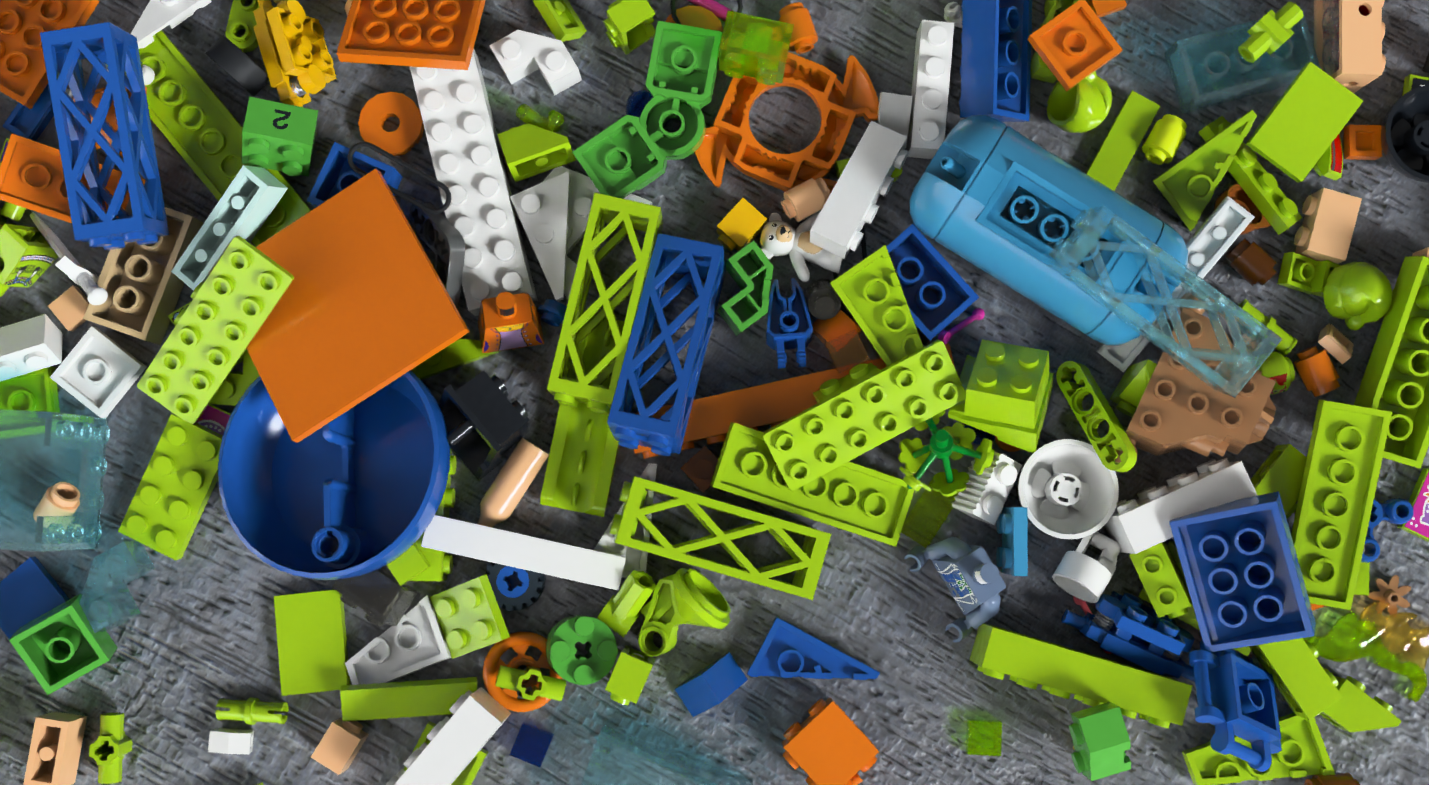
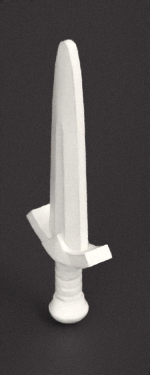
M32 212L29 215L32 221L60 258L55 266L67 274L75 284L83 288L90 304H103L108 298V293L104 288L97 285L99 277L80 265L57 235L39 216Z

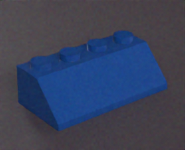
M962 0L960 118L965 119L971 115H988L1002 122H1029L1031 44L1027 39L1032 34L1033 0Z

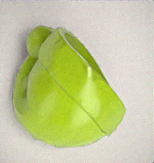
M1095 71L1067 92L1058 81L1047 101L1048 118L1052 124L1068 133H1083L1096 128L1104 121L1112 105V92L1107 81L1097 76Z
M1351 262L1334 268L1328 275L1326 285L1323 288L1324 304L1329 314L1334 318L1345 319L1346 326L1354 331L1361 329L1365 323L1380 320L1386 315L1392 303L1393 291L1390 281L1381 270L1366 262Z

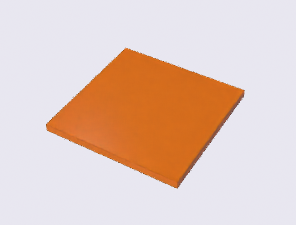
M377 169L366 174L256 246L258 250L294 276V280L246 348L291 440L298 443L470 332L388 184Z

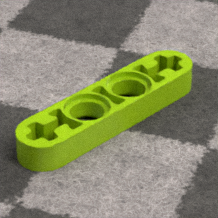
M1066 361L1062 363L1056 372L1057 384L1102 464L1112 471L1127 472L1131 470L1137 461L1136 450L1090 370L1078 362ZM1072 371H1077L1074 374V379L1076 383L1070 382V380L1073 377L1071 373ZM1092 394L1094 404L1090 410L1085 411L1082 407V401L1086 395ZM1106 420L1109 424V432L1105 437L1100 438L1097 428L1102 421ZM1116 450L1123 451L1120 455V463L1115 462V459L1118 457Z

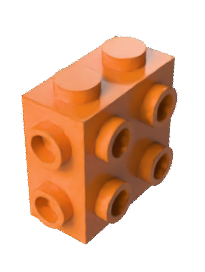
M831 697L826 701L821 698L807 711L810 716L801 725L796 721L784 732L783 736L786 739L782 741V745L786 751L782 755L795 770L800 766L809 775L805 779L808 785H852L851 778L858 771L861 770L864 773L877 761L875 755L879 753V750Z

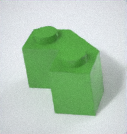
M754 240L725 262L726 270L742 291L721 305L717 311L736 336L768 313L769 292L774 266Z
M1107 702L1071 713L1073 724L1069 725L1076 751L1071 753L1078 773H1082L1089 780L1094 781L1131 769V760L1125 753L1126 750L1131 749L1130 738L1119 706L1112 702Z

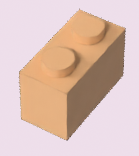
M1322 188L1309 195L1302 207V214L1305 215L1303 224L1297 230L1294 238V244L1297 245L1295 253L1316 261L1329 260L1337 264L1346 261L1362 198L1327 188Z
M54 711L35 717L23 785H72L75 783L87 716Z

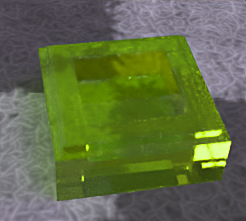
M967 719L966 753L968 755L1001 756L1002 722L998 720Z

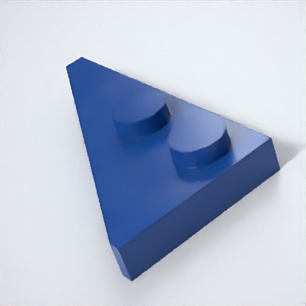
M777 616L747 671V675L751 677L850 678L853 680L876 679L880 674L876 669Z

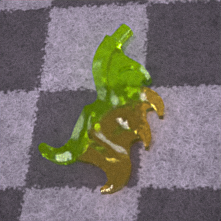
M1373 602L1364 608L1359 620H1357L1358 615L1355 612H1349L1339 618L1326 635L1303 638V640L1309 641L1315 647L1322 658L1335 662H1347L1371 656L1374 659L1375 665L1406 676L1412 682V689L1407 697L1414 702L1420 700L1427 687V676L1424 670L1429 657V627L1422 629L1411 628L1408 620L1416 618L1417 615L1410 612H1397L1390 616H1383L1382 609L1389 607L1390 603Z

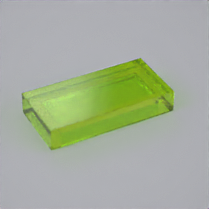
M934 476L931 477L927 484L932 490L930 492L926 489L923 490L905 518L901 531L902 534L925 549L930 545L953 509L952 502L956 501L954 497L959 496L957 493L946 497L940 491H934L932 488L933 483H935L933 480Z

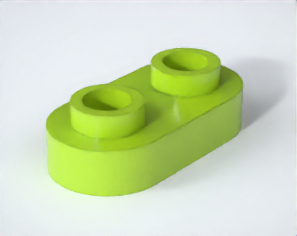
M233 0L225 32L226 38L244 53L251 52L259 46L253 29L257 25L253 13L254 10L259 8L257 0H253L249 6H244L246 0ZM246 29L243 36L237 37L239 30Z

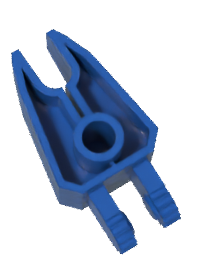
M791 278V297L788 298L786 303V298L780 295L778 279H775L769 298L766 344L771 349L776 350L778 369L786 368L787 356L785 349L795 348L797 350L796 362L798 367H806L805 348L812 341L813 326L803 291L795 278Z

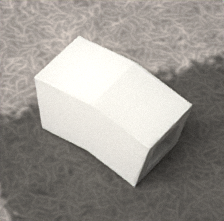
M228 728L211 730L208 752L249 755L253 749L254 730Z

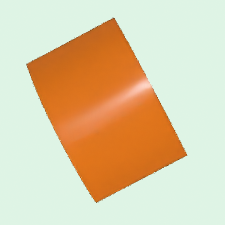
M834 305L812 324L813 333L834 355L842 350L861 331L859 326L849 316Z

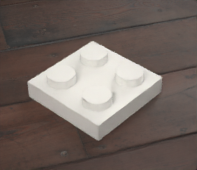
M91 326L50 378L97 416L106 418L147 367L101 330Z

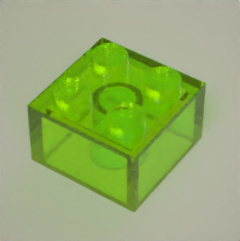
M728 10L719 47V70L724 71V74L733 78L749 76L756 78V81L765 85H775V82L782 84L791 47L794 24Z

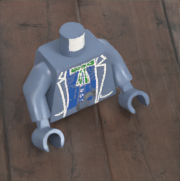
M949 537L928 545L926 549L915 546L905 555L904 559L912 557L917 561L909 569L912 572L919 571L931 559L963 615H966V619L958 618L946 626V631L952 627L959 631V637L953 640V642H960L971 634L972 627L976 629L998 614L1001 601L999 592L1004 590L1006 585L999 574L997 566L992 563L982 546L969 545L957 537Z

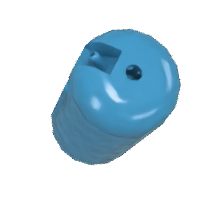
M971 115L960 120L953 127L914 187L909 200L912 220L915 226L931 239L935 238V241L1093 340L1106 345H1121L1138 338L1158 317L1159 312L1175 288L1179 286L1188 264L1186 244L1181 235L1170 225L1010 126L1006 127V124L988 115Z

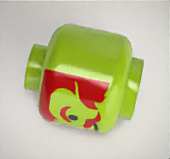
M1277 351L1248 358L1252 360L1251 364L1257 370L1262 371V376L1276 381L1270 395L1287 391L1291 382L1295 379V370L1291 360Z

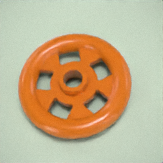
M526 631L511 633L509 638L495 643L489 650L483 665L484 685L488 694L507 710L514 712L533 711L544 706L551 699L537 696L534 701L519 699L517 691L506 688L501 689V687L495 686L500 665L516 669L521 665L550 669V677L562 678L551 669L547 662V639L545 637ZM529 646H533L542 652L537 661L531 656L525 655ZM512 648L517 653V656L511 659L508 664H505L501 656L508 649ZM531 675L529 680L523 679L522 685H525L526 688L538 687L540 682L536 681V675Z

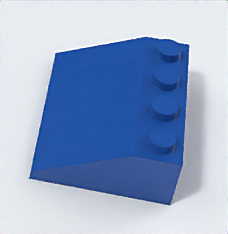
M1279 491L1243 498L1169 521L1206 651L1215 652L1315 636L1316 622Z

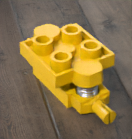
M257 0L259 8L253 11L257 25L253 29L272 88H277L282 103L303 107V105L311 102L310 94H317L325 88L326 83L337 79L333 68L334 62L328 52L324 39V29L319 23V19L306 16L303 7L296 0L281 1L277 4V7L272 6L271 0Z

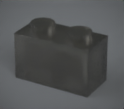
M384 567L361 576L337 579L332 586L342 594L340 597L342 602L352 608L357 609L359 607L366 612L364 617L378 627H382L383 624L397 626L418 594L415 589L406 583L400 586L393 574Z

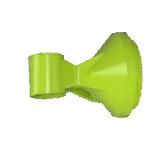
M680 568L675 574L658 581L654 589L653 598L640 610L645 616V620L640 630L638 645L645 655L654 657L673 650L676 646L677 631L680 624L723 629L731 621L729 604L716 586L703 574L695 569ZM655 632H658L662 637L663 643L661 648H658L653 642Z

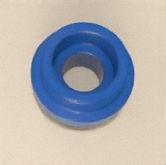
M546 299L543 305H539L537 311L542 315L541 320L543 322L559 327L560 324H563L567 306L558 301Z

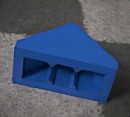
M729 651L676 687L675 691L692 717L721 703L748 679Z

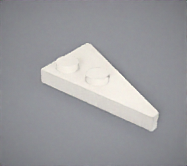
M150 0L130 34L137 37L138 49L145 48L154 42L153 35L167 26L173 29L192 16L197 9L211 3L212 0Z
M564 172L510 196L552 293L558 302L564 298L566 285L565 265L568 244L569 185L571 182L568 172Z

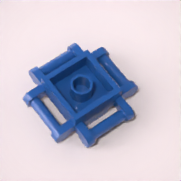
M1201 639V650L1189 653L1190 666L1194 667L1198 705L1194 709L1195 720L1199 723H1210L1215 726V733L1210 742L1211 748L1214 751L1223 755L1231 754L1248 762L1251 768L1264 772L1271 766V754L1282 751L1273 675L1259 668V662L1256 657L1250 654L1246 656L1234 649L1208 652L1205 650L1203 640ZM1234 735L1250 742L1252 749L1236 742Z

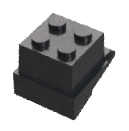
M482 371L456 391L451 385L447 386L438 404L444 416L448 431L446 438L449 441L450 447L478 481L503 462L501 456L529 432L527 422L530 420L527 417L528 413L517 400L511 403L507 399L509 394L502 381L495 374L489 377L485 371Z

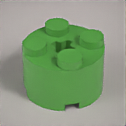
M574 615L559 621L549 632L546 642V657L551 669L564 680L578 685L592 684L605 677L613 667L618 653L616 640L610 628L601 620L585 615ZM577 642L581 644L587 643L585 647L587 653L584 657L581 655L575 657L577 652L575 644Z

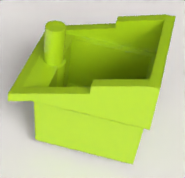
M982 339L977 357L967 355L960 375V381L966 392L965 400L950 407L948 418L995 435L997 440L1034 453L1038 446L1052 395L1054 373L1049 372V351Z

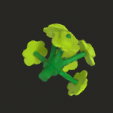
M944 410L914 426L918 431H923L929 427L933 434L930 444L922 445L921 439L917 437L912 440L903 439L899 443L901 453L898 454V459L901 463H905V468L900 466L899 470L906 475L903 481L907 484V488H913L918 492L922 487L929 492L932 490L920 478L935 458L942 459L945 472H939L934 475L933 480L935 483H933L932 488L936 492L940 491L943 496L949 497L966 490V483L970 480L968 473L951 469L949 457L953 460H960L964 455L974 457L973 470L976 471L977 475H982L984 469L989 468L992 464L994 449H992V440L983 438L981 445L974 450L972 442H974L976 434L973 429L965 428L961 422L954 423L952 427L945 426L938 430L936 425L940 421L939 418L944 415Z

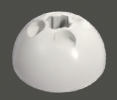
M1062 439L1045 444L1027 459L1018 480V496L1021 507H1027L1028 519L1039 530L1060 539H1079L1097 532L1112 517L1118 502L1119 484L1116 472L1107 469L1102 464L1092 445L1079 440ZM1055 482L1058 483V484L1056 485V491H1054V486H1055V484H1056Z

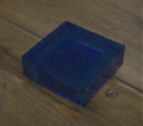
M523 722L510 755L541 767L554 734Z

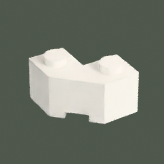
M516 30L489 45L511 85L538 69L554 96L582 80L577 65L561 40Z

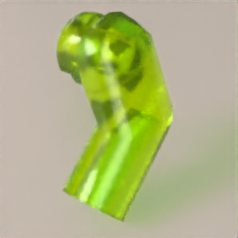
M527 104L520 105L516 110V117L525 124L529 123L552 132L561 130L560 126L565 121L564 116L555 110L549 111L547 117L540 115Z

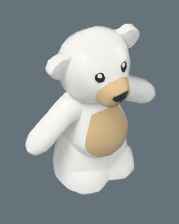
M820 212L810 216L796 230L787 222H783L778 213H772L769 217V222L765 224L760 235L761 250L769 260L773 256L789 254L793 268L802 282L810 280V272L805 260L832 272H840L843 258L810 243V229Z

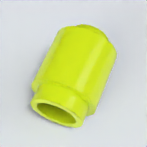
M1166 114L1162 119L1157 120L1142 146L1146 159L1157 165L1172 162L1186 137L1185 130L1187 124L1181 118L1171 114Z

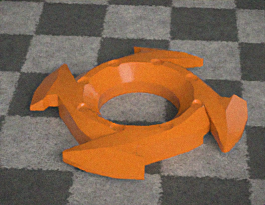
M782 27L755 31L736 39L719 52V60L740 65L743 68L741 67L733 77L713 127L706 128L703 142L694 152L701 169L712 184L717 188L721 186L726 160H728L745 175L785 192L811 178L816 180L821 177L831 193L837 181L825 179L824 177L836 164L854 119L864 117L867 122L878 120L879 102L877 93L868 73L856 57L852 55L848 57L842 84L836 78L837 75L825 66L783 49H778V45L783 42ZM788 86L797 88L809 95L818 107L821 119L819 133L815 140L801 151L791 154L772 152L763 147L751 132L749 113L752 105L761 94L775 87Z

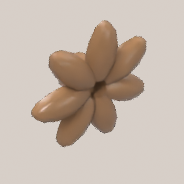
M1393 575L1388 584L1382 579L1376 578L1375 582L1380 591L1369 592V595H1367L1370 599L1378 600L1374 607L1375 613H1380L1387 607L1389 615L1394 618L1397 615V605L1405 608L1410 607V603L1401 597L1410 592V586L1398 587L1399 577L1397 575Z

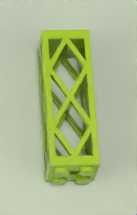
M594 193L547 390L559 404L577 408L578 402L587 404L590 411L609 415L657 235L662 231L663 217L661 207ZM618 226H622V228L599 250L600 244ZM634 229L646 232L642 251ZM628 234L636 261L606 289L598 263ZM636 273V276L610 301V298ZM593 276L600 297L584 312ZM631 293L621 334L614 309ZM603 306V309L579 332V330H580V329L596 314V312ZM607 317L616 346L587 373L578 345ZM571 362H573L578 380L568 378ZM612 374L609 387L602 386L601 384Z
M633 476L631 482L624 481L619 501L625 503L621 515L614 514L609 531L610 534L615 535L613 540L615 543L813 600L830 541V533ZM646 490L673 497V499L643 507L647 495ZM685 505L711 535L671 545L645 515ZM700 506L748 519L755 523L722 531ZM638 522L642 524L660 545L632 538L635 535ZM767 530L792 559L755 568L731 540ZM785 531L805 536L802 549ZM720 544L742 569L687 554L686 552ZM795 571L792 584L772 578Z

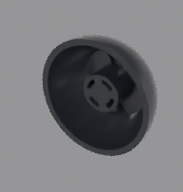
M1422 86L1404 94L1389 109L1381 128V145L1386 159L1396 171L1407 178L1429 183V86Z

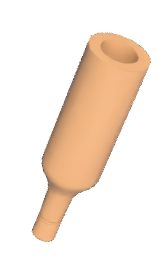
M522 437L480 503V519L477 524L494 527L496 524L506 521L546 462L549 454Z

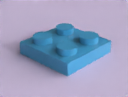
M1003 507L1002 514L999 515L996 521L997 533L1002 534V547H997L996 553L997 566L1002 567V573L1028 576L1027 507Z

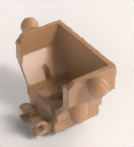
M1188 292L1181 297L1179 301L1181 314L1127 428L1126 434L1133 444L1137 456L1138 451L1136 447L1156 456L1183 449H1189L1205 457H1208L1210 451L1224 456L1226 450L1238 455L1246 445L1262 441L1274 420L1276 407L1270 398V394L1276 381L1262 376V371L1257 370L1251 364L1252 360L1238 355L1220 322L1202 315L1206 309V300L1200 293ZM1116 450L1118 457L1115 459V462L1120 463V455L1123 451Z

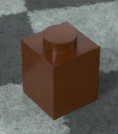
M704 446L681 469L704 493L711 487L710 484L718 459Z

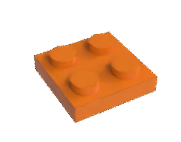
M1086 0L1077 1L1033 32L1027 39L1066 92L1123 51Z

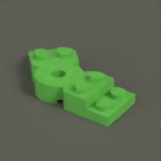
M657 21L646 79L647 90L653 98L644 107L641 117L623 116L572 152L600 194L624 199L635 190L640 191L663 175L666 171L667 160L684 159L692 155L700 147L706 131L705 119L701 109L712 100L717 74V62L723 36L721 31ZM675 118L680 120L681 127L678 131L670 133L664 130V125L669 119Z

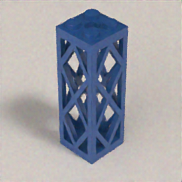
M110 22L40 32L75 240L88 242L89 247H103L104 250L125 248V242H137L138 245L158 243V237L169 235L137 37ZM81 59H88L93 65L86 86ZM102 76L106 80L107 85L98 108H96L91 101ZM68 85L70 87L75 102L65 92ZM126 88L131 92L130 99L126 91ZM112 101H114L118 125L117 131L105 119ZM101 128L111 138L112 144L100 133ZM96 142L107 154L101 171L95 146ZM120 150L122 151L123 158L119 155ZM116 164L122 171V175L112 196L105 187ZM139 172H140L141 175L146 179L144 185H143V183H142V180H141V177H140V175H139ZM83 173L85 175L90 190H88L80 181ZM127 190L129 191L132 208L131 216L121 207ZM105 202L109 205V208H108L107 211H106Z
M658 233L607 420L615 440L619 441V445L630 449H638V445L649 447L651 452L662 456H670L671 453L680 454L726 275L723 246ZM673 273L685 275L662 297L666 280ZM701 279H706L704 288ZM691 283L696 300L670 325H667L662 309ZM698 311L695 324L674 344L671 336ZM657 319L661 333L650 343ZM690 342L682 370L677 353ZM665 343L667 351L641 376L645 361ZM670 361L676 381L646 409L640 389ZM676 394L674 405L659 419L653 418L652 416ZM634 400L636 402L639 414L631 413Z

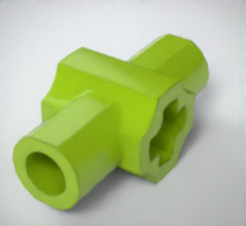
M1290 1L1276 13L1271 9L1247 31L1251 36L1238 47L1240 55L1250 63H1254L1265 52L1271 55L1294 34L1291 28L1303 18V11L1297 4Z
M500 665L495 686L519 691L522 698L534 701L537 696L562 701L566 680L542 675L539 668L528 666L525 670ZM531 675H536L535 679L537 682H540L539 686H533L531 691H526V686L522 685L523 679L529 680Z
M111 712L100 714V736L89 746V757H92L98 765V783L113 784L122 781V760L128 752L132 751L133 745L132 739L128 738L124 731V713Z

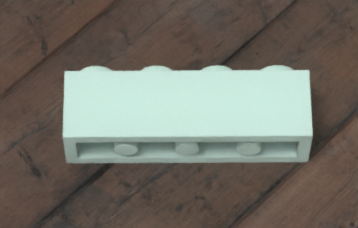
M243 165L171 272L194 291L202 281L205 282L234 237L241 236L251 243L288 188L265 168Z

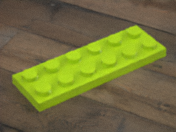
M1318 400L1291 533L1309 601L1312 604L1351 610L1392 411Z
M734 422L730 423L710 484L711 487L882 543L897 546L915 490L913 488L908 489L903 479L849 461L802 487L790 491L762 437L763 432Z

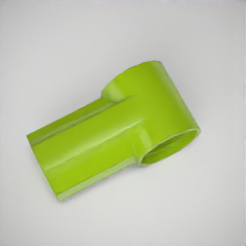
M633 570L623 582L617 594H613L597 619L604 622L609 628L624 638L641 614L639 612L656 588L652 577L644 571Z

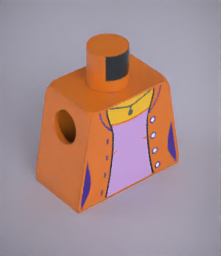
M502 292L497 297L485 298L481 301L478 328L482 353L544 344L540 315L528 293L512 294L510 292Z

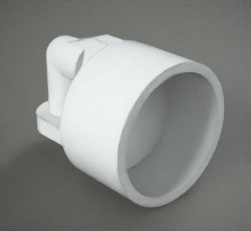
M1099 532L1083 537L1076 551H1067L1052 578L1060 588L1070 595L1089 603H1097L1116 570L1117 556L1121 551V547L1117 541ZM1089 545L1102 550L1097 561L1085 555Z

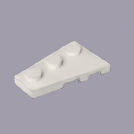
M426 595L407 614H403L394 622L395 624L379 637L374 638L345 662L352 685L388 683L452 658L431 603V595Z

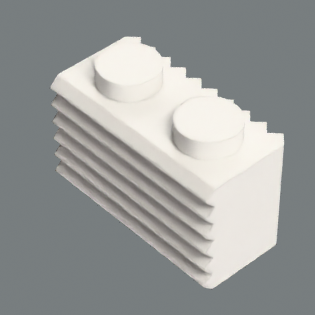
M994 452L991 466L985 468L982 475L976 474V471L973 470L975 460L971 461L972 466L968 467L969 472H967L970 477L969 482L966 483L967 488L957 493L958 495L954 497L955 501L951 503L953 508L964 514L995 525L1022 468L1020 463L998 452Z

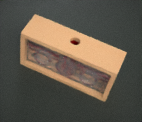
M1314 0V64L1352 93H1355L1381 76L1385 68L1386 58L1382 54V40L1385 35V23L1382 22V7L1385 0Z

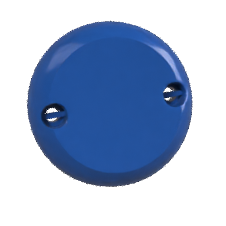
M410 370L297 443L291 440L259 376L239 399L229 417L222 437L219 451L218 480L222 504L228 520L239 539L252 553L263 562L280 571L316 580H337L361 576L378 570L406 552L421 537L440 506L450 468V445L446 438L448 431L444 416L427 386Z

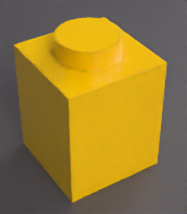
M742 198L717 225V233L720 235L717 239L729 251H732L734 248L740 251L762 231L767 223V218L745 198Z

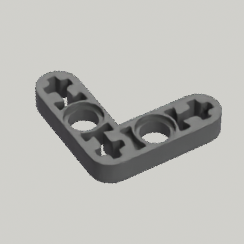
M421 202L429 208L437 209L431 202ZM412 204L410 207L412 228L436 254L434 269L457 310H459L465 259L463 236L442 213L431 214Z

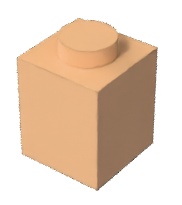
M342 717L331 723L311 758L340 775L349 768L369 734L362 730L363 726L358 721H342Z

